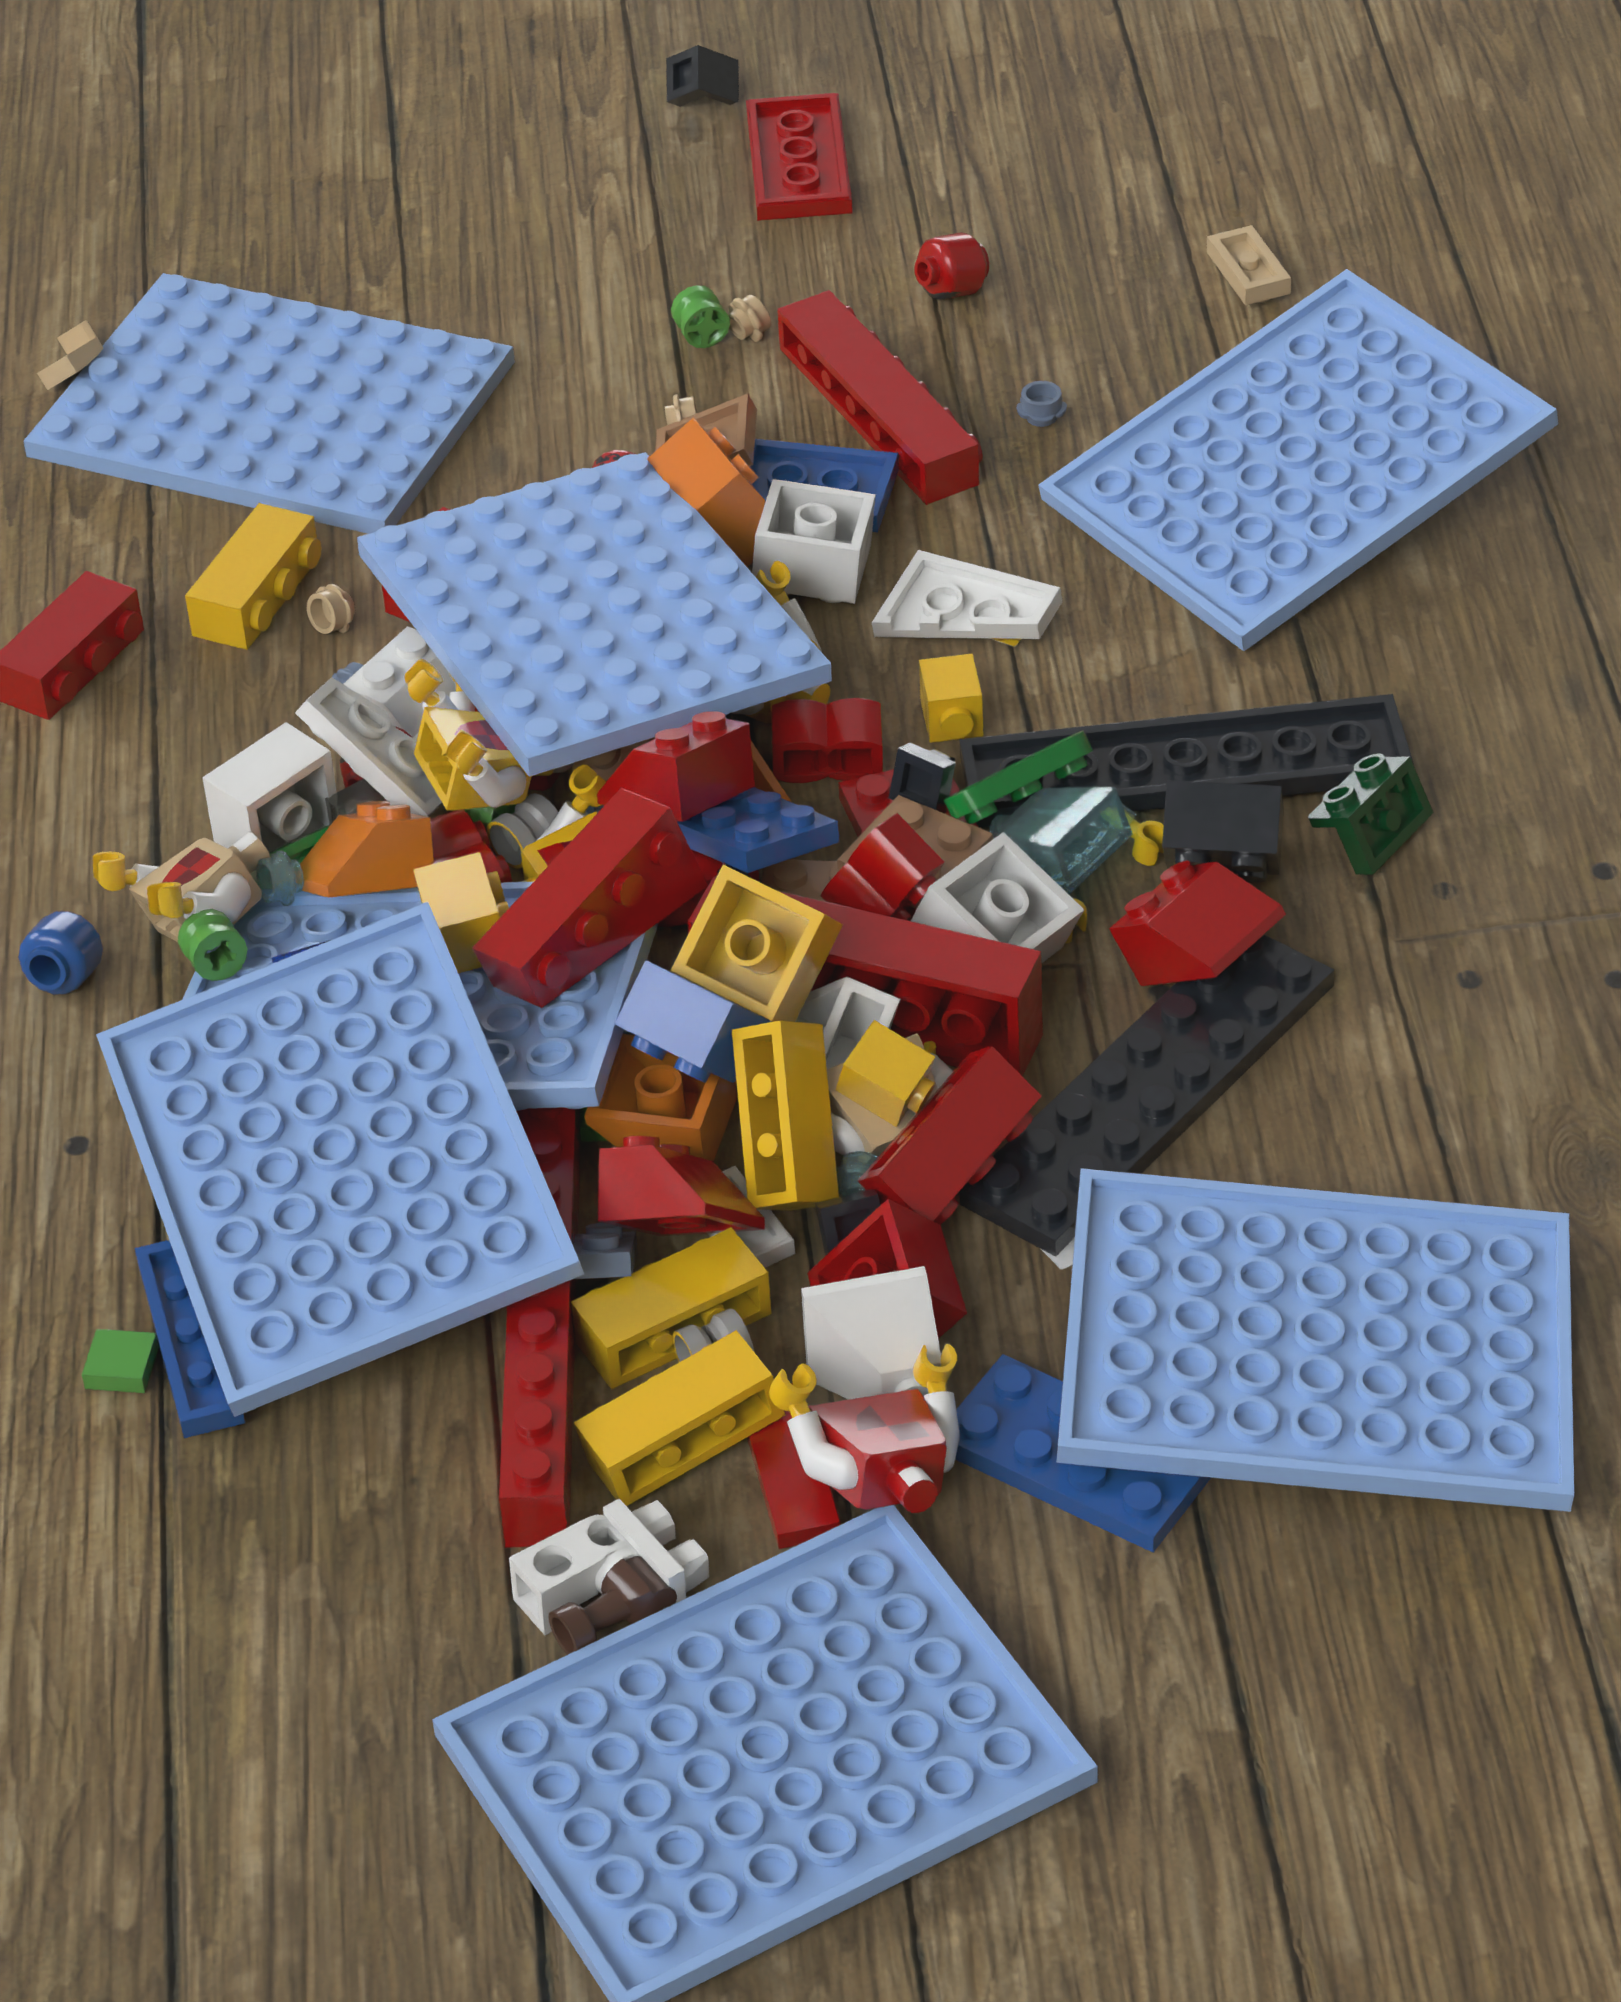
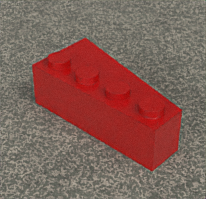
M620 788L472 949L493 987L543 1008L708 887V883L670 807Z

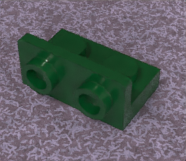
M1378 753L1362 758L1354 765V771L1339 786L1326 792L1323 796V802L1308 815L1309 822L1313 828H1336L1356 875H1373L1434 813L1410 756L1385 757L1383 754Z

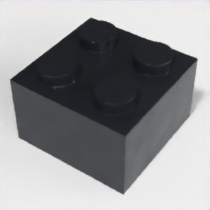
M1167 780L1162 841L1167 869L1183 861H1190L1192 865L1218 862L1250 883L1266 882L1267 874L1280 875L1284 816L1282 786Z

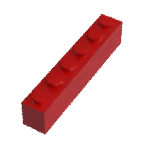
M828 290L777 309L780 350L875 451L899 454V471L897 475L926 505L979 485V463L983 459V454L978 439L972 433L968 434L955 420L952 412L947 407H942L931 396L926 385L922 381H917L905 369L901 359L896 355L893 356L881 344L877 334L872 330H868L856 318L850 306L844 305Z

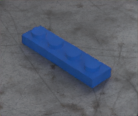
M170 1240L134 1248L183 1437L188 1438L244 1424V1415L241 1414L234 1417L227 1403Z

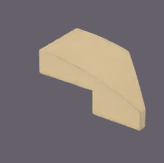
M87 320L57 337L67 355L37 373L47 390L83 369L103 350L102 344Z

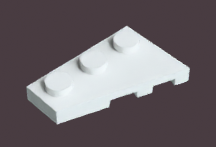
M918 550L872 621L874 637L1040 639L1062 604L1061 589L1057 586Z
M332 677L295 712L317 737L323 739L350 765L357 775L364 778L387 801H390L391 805H409L411 814L429 817L442 804L414 756L418 733L412 738L391 725V719L387 711Z

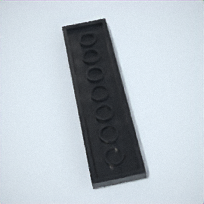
M1393 694L959 739L960 759L966 787L1084 730L1093 749L1092 752L1084 755L1088 766L1061 779H1057L1053 771L1039 778L1043 786L1041 790L1016 802L1012 801L1009 794L995 800L994 803L998 811L977 821L976 823L979 828L1101 815L1096 809L1103 799L1121 812L1165 809L1167 780L1282 786V796L1322 791L1328 792L1332 788L1339 786L1354 771V765L1366 756L1379 753L1385 757L1410 756L1412 760Z
M1263 935L1217 977L1177 982L1043 1108L1018 1137L1006 1143L993 1156L996 1162L982 1179L973 1185L967 1182L959 1191L960 1205L1056 1257L1075 1237L1081 1168L1142 1174L1334 986V969Z

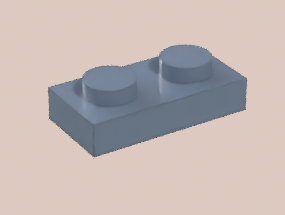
M595 1223L586 1226V1234H576L573 1247L584 1275L574 1279L632 1276L637 1258L636 1231L622 1232V1227L606 1223Z

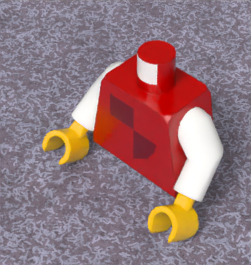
M950 1344L945 1345L941 1353V1367H938L928 1361L926 1345H923L913 1366V1375L921 1386L928 1388V1394L924 1396L918 1389L808 1406L806 1399L815 1388L817 1381L814 1371L807 1364H800L793 1373L792 1385L787 1378L785 1370L781 1369L770 1386L769 1395L775 1406L791 1413L792 1419L788 1420L787 1424L805 1473L812 1479L833 1487L856 1508L867 1510L902 1504L907 1511L920 1513L931 1507L936 1497L942 1491L943 1474L950 1471L954 1465L959 1443L955 1396L953 1392H948L946 1383L957 1362L955 1349Z

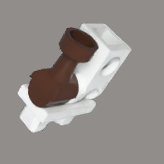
M617 1499L603 1507L604 1515L587 1517L509 1557L513 1600L544 1635L553 1632L558 1644L567 1655L596 1642V1632L623 1620L633 1624L686 1599V1592L709 1578L707 1553L694 1539H689L669 1551L662 1546L675 1539V1523L670 1513L658 1500L631 1512L620 1499ZM598 1592L602 1594L601 1597L590 1603L585 1608H582L579 1605L587 1601L588 1599L596 1596Z

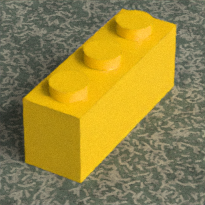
M258 503L185 595L192 636L248 650L260 633L268 629L273 616L284 602L292 598L296 587L308 571L315 568L319 562L322 547L320 540L317 539L314 516Z
M780 1020L732 1029L747 1199L757 1210L792 1211L815 1207L817 1202L839 1197L823 1025Z
M731 1227L709 1238L701 1239L692 1246L655 1263L647 1264L638 1271L633 1272L632 1276L623 1277L601 1288L593 1289L586 1295L571 1301L575 1342L611 1390L677 1359L672 1336L675 1330L690 1324L698 1327L710 1323L713 1315L727 1309H734L741 1317L745 1326L772 1314L768 1271Z
M735 1330L660 1374L652 1376L644 1383L616 1399L596 1408L593 1412L575 1421L574 1425L588 1463L616 1500L620 1499L628 1506L785 1416V1412L775 1406L770 1399L769 1390L774 1380L772 1373L739 1332Z

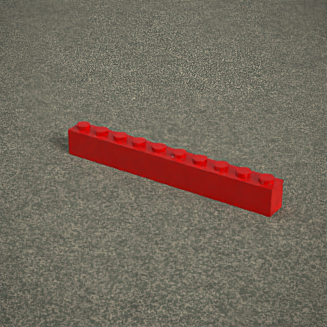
M558 1107L527 1108L516 1111L573 1244L575 1236L578 1234L580 1109ZM571 1279L507 1306L499 1488L505 1548L530 1547L570 1526L575 1333L571 1301L576 1299L577 1279Z

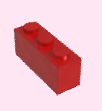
M85 571L0 650V702L50 720L62 707L72 701L76 694L99 672H102L124 648L136 640L144 630L137 589Z
M993 1046L971 1052L857 1182L866 1190L874 1189L879 1195L880 1204L890 1199L941 1225L957 1208L959 1202L954 1197L967 1182L970 1185L975 1184L993 1167L996 1159L991 1154L1004 1139L1008 1142L1014 1140L1028 1127L1033 1120V1116L1028 1111L1041 1098V1095Z

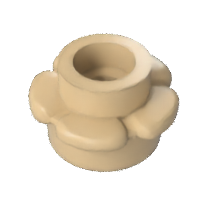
M747 295L743 299L735 298L729 304L728 316L730 318L729 328L731 332L741 340L748 336L755 342L762 340V333L771 327L769 313L762 302L753 295Z
M675 394L673 396L674 405L665 406L667 425L697 414L694 396L679 399L678 394Z
M328 584L326 587H319L316 593L309 597L307 601V614L313 627L320 633L329 634L334 631L345 633L349 630V623L353 620L355 605L351 596L335 584Z

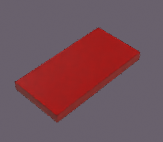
M825 93L746 100L757 221L852 214V197L839 94Z

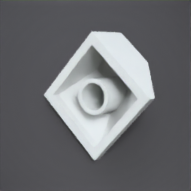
M924 1266L801 1288L806 1364L814 1371L817 1385L848 1400L918 1389L923 1396L928 1394V1388L921 1386L913 1375V1366L923 1345H926L928 1361L935 1366L941 1367V1352L929 1283Z

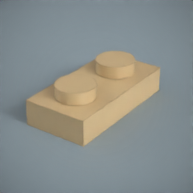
M1252 225L1207 236L1208 255L1245 305L1263 303L1272 298L1291 294L1290 275Z

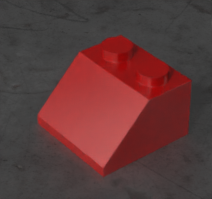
M708 711L694 715L692 722L682 727L657 732L654 740L634 748L597 792V803L605 805L620 788H623L670 807L676 821L683 822L755 787L749 723L726 719L725 714L722 712Z
M1183 861L1165 870L1160 875L1162 883L1153 891L1141 894L1127 903L1124 908L1126 914L1112 925L1109 930L1140 986L1217 977L1282 919L1286 913L1281 904L1220 863L1210 862L1192 865L1190 861Z
M628 1136L623 1138V1147L599 1148L598 1222L656 1236L720 1233L730 1227L735 1232L765 1230V1217L713 1161L690 1155L689 1146L677 1144L660 1145V1139L651 1136Z
M890 1199L881 1204L807 1272L810 1286H817L924 1266L929 1283L938 1339L967 1314L941 1225Z

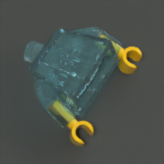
M1116 787L1044 788L1035 792L1012 815H997L990 825L993 839L1004 832L1068 894H1071L1130 837L1135 839L1132 855L1141 864L1147 866L1155 865L1159 852L1163 853L1164 825L1157 821H1145L1141 824L1136 821L1137 814L1121 803ZM1073 898L1084 909L1076 924L1082 931H1086V906L1082 901ZM1072 932L1065 943L1072 941Z

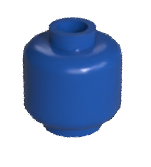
M56 911L43 917L27 934L20 945L18 958L21 970L27 979L38 989L53 995L67 994L78 989L94 972L101 962L103 946L99 933L93 924L84 917L70 911Z

